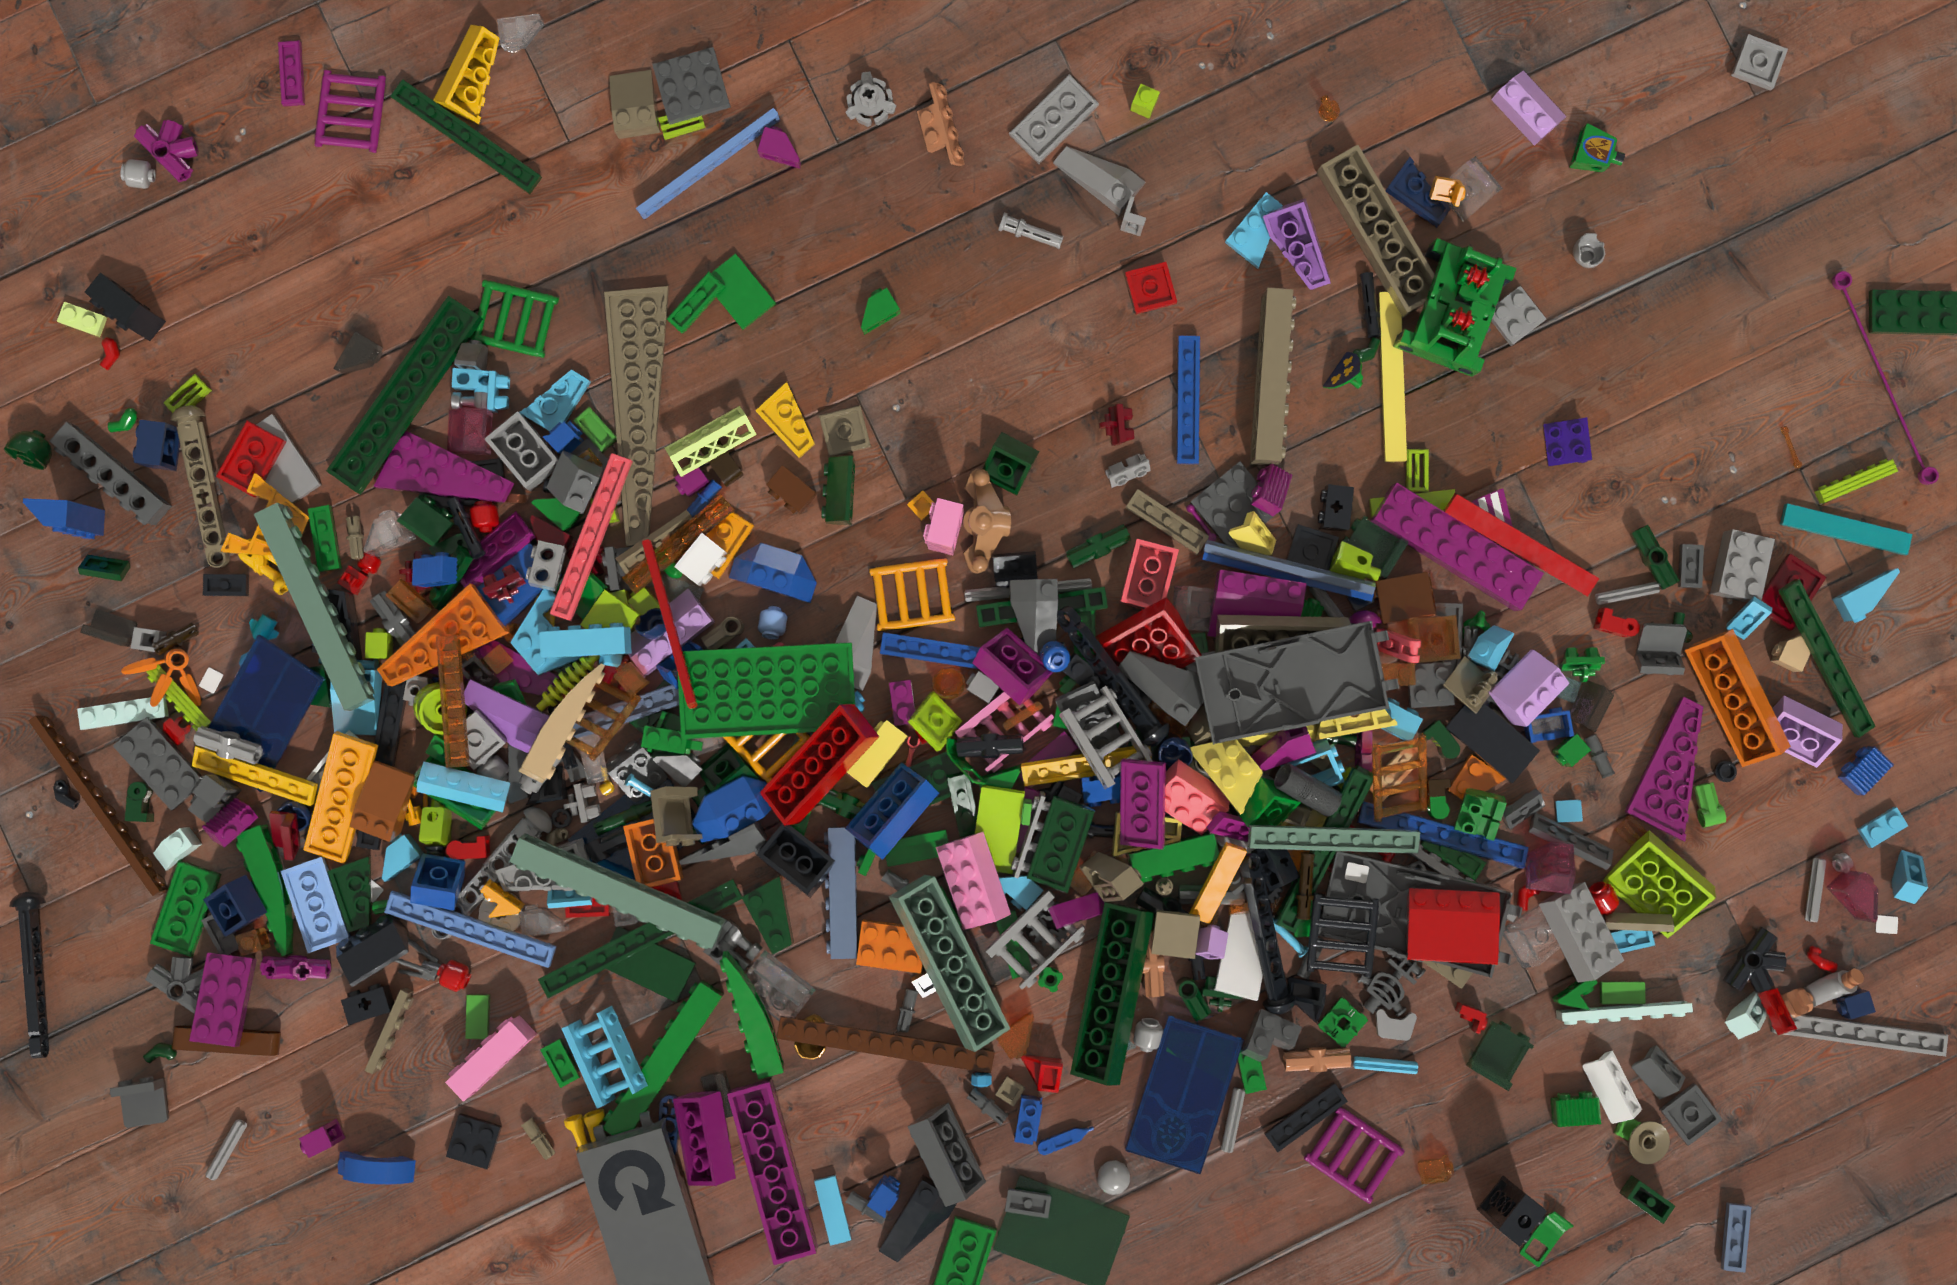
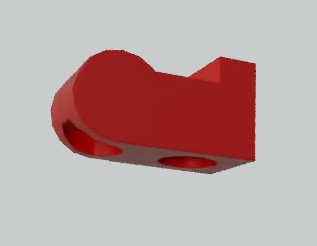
M1606 607L1598 609L1593 629L1620 637H1632L1638 634L1640 625L1636 619H1623L1612 616L1613 609Z
M490 835L477 836V842L451 841L446 848L447 855L452 859L488 858L490 856Z

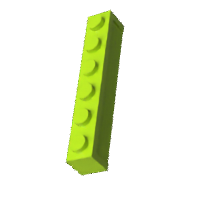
M1881 460L1879 465L1875 466V464L1867 466V470L1863 471V469L1856 471L1853 476L1849 474L1842 477L1843 480L1841 481L1837 479L1830 482L1831 485L1829 486L1823 485L1818 487L1819 490L1814 493L1819 504L1828 502L1898 472L1894 460Z
M158 664L156 669L147 671V678L151 683H157L160 675H166V672ZM172 680L165 693V698L175 704L174 708L184 714L183 718L193 724L192 728L196 732L201 726L210 728L212 725L211 721Z

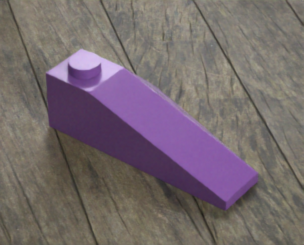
M1306 198L1263 215L1270 238L1276 243L1285 258L1289 260L1307 287L1312 290L1330 284L1331 281Z
M471 679L462 695V701L473 711L478 709L506 738L511 746L526 753L529 752L539 731L550 716Z

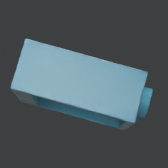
M1327 738L1312 742L1316 753L1288 762L1297 766L1327 754L1332 768L1311 776L1330 787L1344 782L1342 773L1345 772L1341 760L1336 761L1335 757L1339 755L1335 745H1330Z

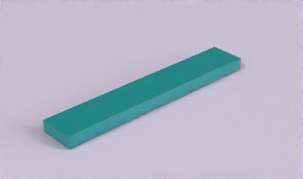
M1788 503L1784 504L1780 522L1782 526L1904 556L1909 553L1913 535Z

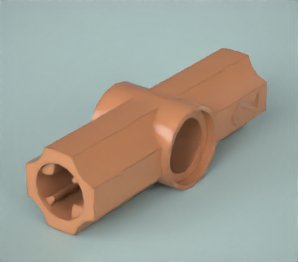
M1151 930L1143 969L1146 997L1164 996V955L1151 954L1154 930Z
M1311 1047L1303 1051L1283 1052V1064L1285 1071L1308 1070L1309 1072H1324L1332 1068L1351 1067V1054L1349 1048L1326 1049L1325 1047Z

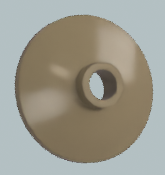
M1654 1121L1643 1122L1636 1126L1630 1134L1628 1142L1630 1154L1640 1163H1656L1666 1155L1670 1145V1137L1666 1128L1660 1123Z

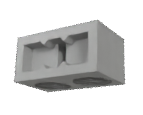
M538 540L537 546H533L531 558L534 559L533 565L528 567L526 579L529 580L530 586L557 591L566 553L565 546ZM549 550L554 553L550 560L542 559V554L545 551ZM540 572H547L548 578L546 580H537V575Z

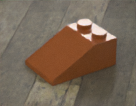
M374 761L355 805L350 827L391 842L402 831L416 775Z

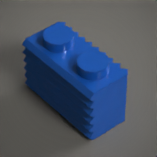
M438 552L436 556L424 554L419 559H413L412 585L434 587L456 584L457 558L449 557V553Z
M1875 746L1862 747L1855 754L1857 758L1853 762L1846 763L1841 768L1842 773L1838 778L1856 795H1866L1885 773L1894 766Z

